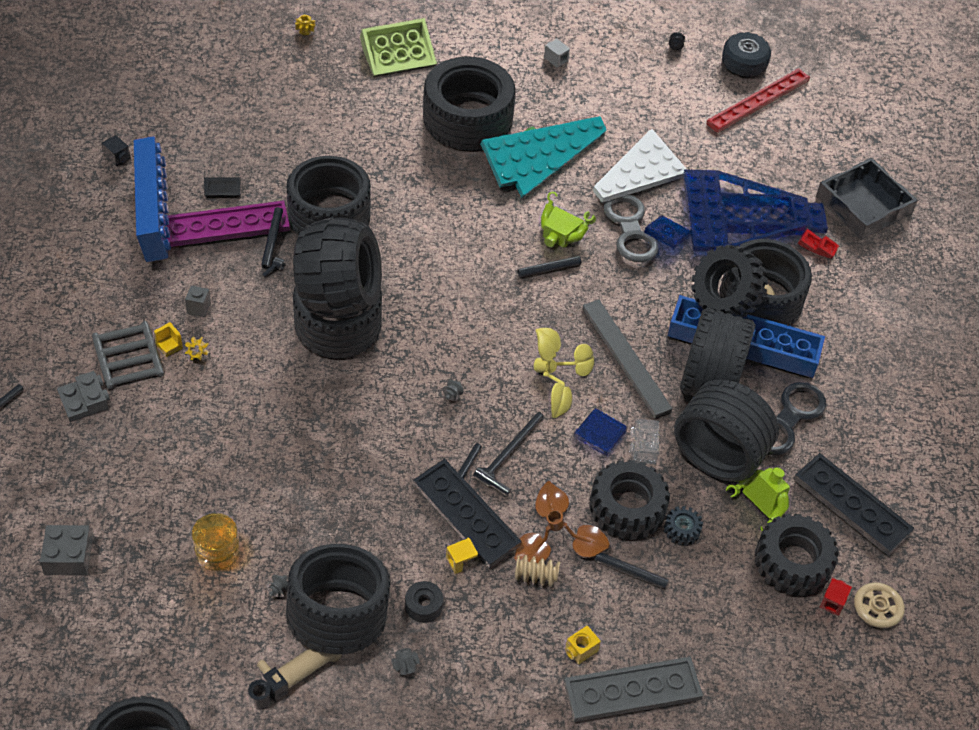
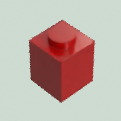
M832 578L819 607L839 616L852 586L842 580Z

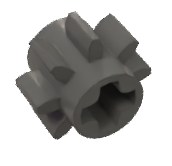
M403 648L396 651V658L391 659L393 669L400 671L401 675L416 671L415 665L420 664L418 653L412 652L411 648Z

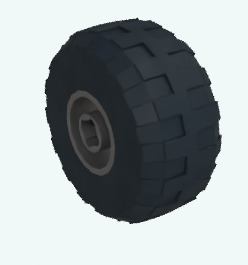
M739 32L726 40L722 52V61L732 73L751 77L759 75L767 69L772 52L770 45L762 36L750 32Z

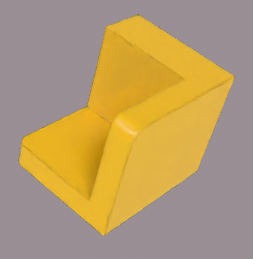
M171 322L154 330L156 346L166 357L183 349L181 334Z
M470 538L446 548V559L455 574L463 571V562L478 556V552Z

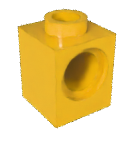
M587 625L567 638L566 654L579 665L599 651L601 640ZM582 644L585 648H580L577 645Z

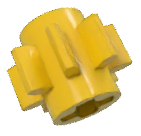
M301 15L299 18H296L295 30H299L300 34L309 35L311 31L314 32L315 20H311L310 16Z
M193 336L191 338L192 343L186 342L185 346L188 347V350L185 354H189L191 360L198 358L201 361L203 359L202 354L207 355L209 353L205 350L209 343H204L202 341L203 337L196 340ZM196 345L199 346L198 352L194 351Z

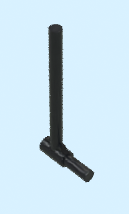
M537 412L489 467H478L473 477L508 496L511 489L496 480L494 472L544 417L543 414Z

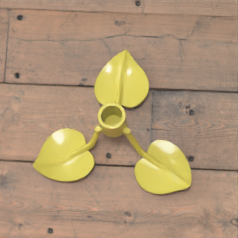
M538 328L535 331L538 337V351L541 358L535 359L534 370L537 373H543L544 377H549L558 382L554 384L551 393L552 418H557L570 409L572 392L569 387H565L563 381L550 373L554 372L557 366L576 365L577 375H588L594 366L593 351L589 345L580 344L575 349L574 362H556L553 358L556 357V352L561 347L559 334L551 328Z

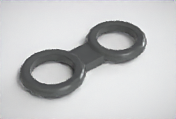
M625 195L606 201L604 213L607 218L620 224L622 235L619 236L616 242L620 255L633 262H645L654 258L659 250L658 242L649 233L641 231L638 223L645 214V207L641 200L632 195ZM617 202H628L634 205L638 211L633 216L622 217L615 214L611 206ZM639 238L648 242L651 249L644 254H634L625 248L624 243L628 239Z

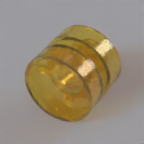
M212 513L201 517L194 524L192 540L198 563L209 570H222L230 567L237 560L240 552L235 522L227 515Z

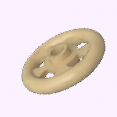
M868 583L862 586L855 594V610L867 624L877 628H890L898 624L903 618L905 611L904 602L898 592L892 587L882 583ZM873 591H880L881 595L874 596ZM863 598L870 599L868 605L863 604ZM892 598L895 605L890 606L888 599ZM869 611L878 615V617L874 618L868 614ZM888 611L893 615L889 619L884 616Z

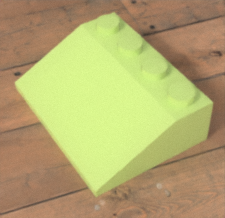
M425 18L366 28L361 31V44L373 76L437 64Z

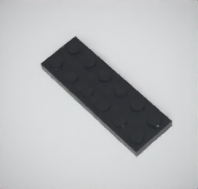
M821 453L798 471L793 478L888 556L915 529Z
M445 458L413 479V485L463 540L470 538L478 552V557L489 569L522 546V541Z

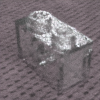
M636 419L635 425L630 427V438H633V442H630L629 454H633L632 460H635L636 463L641 461L646 464H656L659 455V421Z

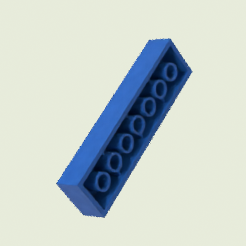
M155 136L134 140L136 236L146 262L167 259L168 250H171L170 242L167 239L170 238V232L167 227L169 225V218L166 215L169 213L166 203L168 195L165 191L168 187L166 179H164L167 178L165 169L167 165L165 157H161V144L156 142Z
M679 295L667 336L690 343L693 342L701 313L704 310L695 299ZM749 314L747 317L742 318L753 320L756 325L746 359L811 378L814 377L825 336Z

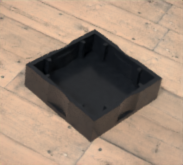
M872 157L854 165L845 172L838 173L821 181L816 197L860 240L912 215L918 201Z

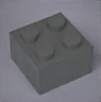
M46 525L40 557V565L44 575H88L93 542L89 525Z

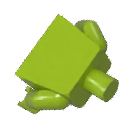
M556 192L548 193L547 199L549 203H546L541 216V228L544 230L543 237L545 238L544 243L548 247H553L554 244L566 247L568 244L582 240L589 229L588 225L595 223V215L588 219L590 212H585L584 222V220L556 206L554 207L552 205L554 201L550 199V195L555 194L556 197L558 195Z
M780 468L758 469L750 478L738 481L737 485H729L726 488V491L732 488L735 489V493L730 497L739 496L740 489L744 488L742 492L770 518L767 523L772 522L776 517H782L789 508L788 493L790 486L782 479L785 473Z

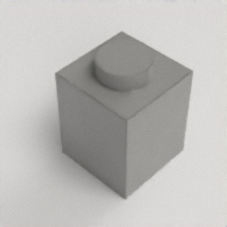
M555 39L545 45L544 58L558 68L569 61L570 48L564 43Z

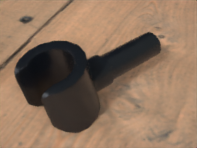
M275 257L270 268L263 272L262 276L265 278L276 268L283 270L286 266L285 260Z

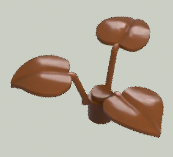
M547 481L539 491L535 503L537 513L547 519L548 526L546 527L544 538L542 539L537 533L524 534L520 538L522 546L516 549L514 559L517 562L518 555L520 560L527 555L528 562L533 557L536 558V563H539L541 558H544L545 562L551 553V547L545 543L551 530L559 531L562 528H565L575 538L573 549L581 557H595L607 550L610 544L606 535L592 525H582L578 528L577 535L574 534L563 519V513L569 507L568 496L564 491L553 485L550 481Z

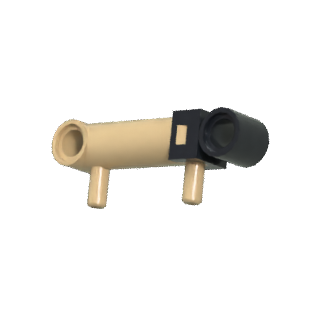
M309 648L279 669L276 667L271 669L264 660L259 661L257 666L263 673V680H255L249 684L248 697L250 705L257 710L267 708L271 703V696L275 701H278L289 693V688L326 663L337 661L342 655L320 653ZM257 693H264L261 697L255 696Z

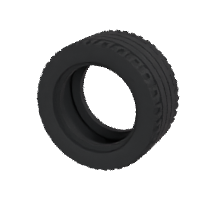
M463 56L441 62L429 72L424 83L423 122L427 131L437 141L450 148L468 151L482 150L483 148L480 144L482 140L508 135L511 130L516 95L515 83L503 67L488 59ZM457 98H475L490 105L479 109H464L448 103V101Z

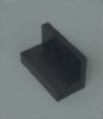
M204 177V195H241V177Z

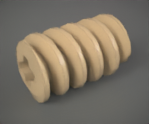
M518 555L515 580L518 581L523 576V580L526 583L531 577L532 584H535L540 579L541 586L547 580L549 587H552L554 582L557 583L560 561L554 567L552 560H549L547 565H545L544 558H541L539 563H536L535 557L528 562L527 555L522 560H520Z

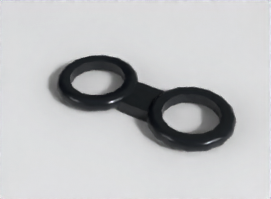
M797 382L790 384L784 389L781 394V403L784 409L776 418L779 428L784 431L787 437V442L782 446L772 447L767 455L778 456L786 454L795 444L793 429L800 420L817 419L824 413L826 398L823 392L816 386ZM796 391H806L817 399L818 407L809 412L798 410L791 404L789 396Z

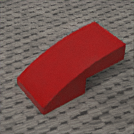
M809 229L803 233L798 242L805 249L831 259L839 248V245L826 235L821 239Z

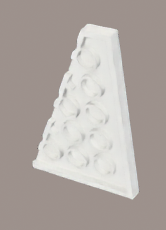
M652 129L594 186L593 192L603 203L687 177L689 171Z

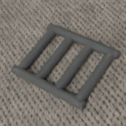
M143 321L141 325L103 334H98L97 332L92 334V340L107 389H113L114 385L155 375L158 377L164 376L161 360L147 321ZM144 333L145 339L103 349L101 343L132 334ZM148 346L150 352L148 354L107 363L106 356ZM153 361L154 368L114 378L111 377V370Z

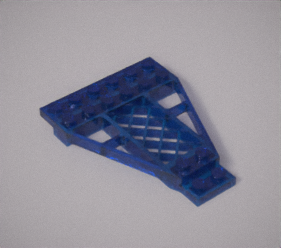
M684 169L683 171L693 251H710L711 249L715 251L716 247L721 245L724 247L726 245L736 247L755 239L775 240L789 235H803L807 229L813 233H827L828 231L823 203H808V198L718 170ZM719 180L742 186L743 193H723ZM748 189L755 190L764 194H751L748 192ZM726 207H730L733 211L730 212ZM746 207L751 211L746 212L743 208ZM763 207L767 210V212L764 213L762 210H760V208ZM780 208L785 212L782 214L777 209ZM739 213L743 217L740 219L735 214ZM755 213V214H757L760 218L757 219V218H755V217L752 216V215ZM773 214V215L776 216L777 218H776V219H773V218L770 217L769 215ZM727 233L750 234V239L730 244Z

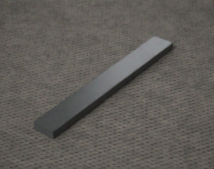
M598 299L584 304L582 307L583 311L653 417L658 418L671 413L673 408L601 301Z

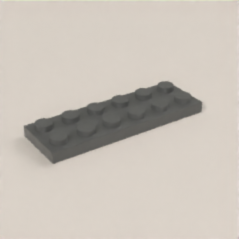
M691 657L564 678V686L574 722L698 701L703 698Z

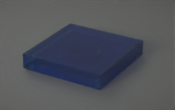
M661 215L645 227L644 233L674 249L690 236L691 230Z
M594 408L574 432L573 437L607 456L626 433L628 427Z

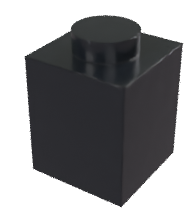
M114 135L101 143L103 155L115 166L130 159L129 146L118 136Z

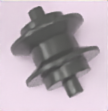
M449 380L447 386H444L442 389L445 398L452 401H457L459 395L464 393L461 383L454 380Z
M273 575V582L266 583L270 597L284 596L283 590H287L288 585L285 575L283 577Z

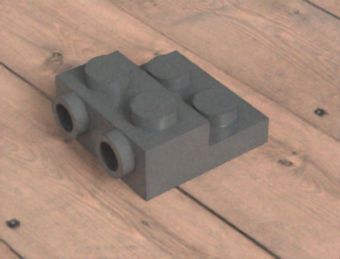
M94 371L76 376V382L57 388L69 422L108 409L107 401L110 400L106 389L102 390L101 386H104L100 375L96 376Z

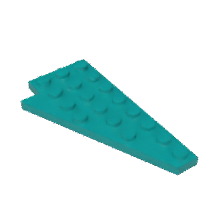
M601 116L484 139L480 144L499 187L515 184L520 197L523 198L604 135L607 129Z

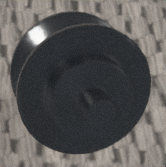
M679 32L672 33L668 42L670 48L675 50L682 49L685 36Z

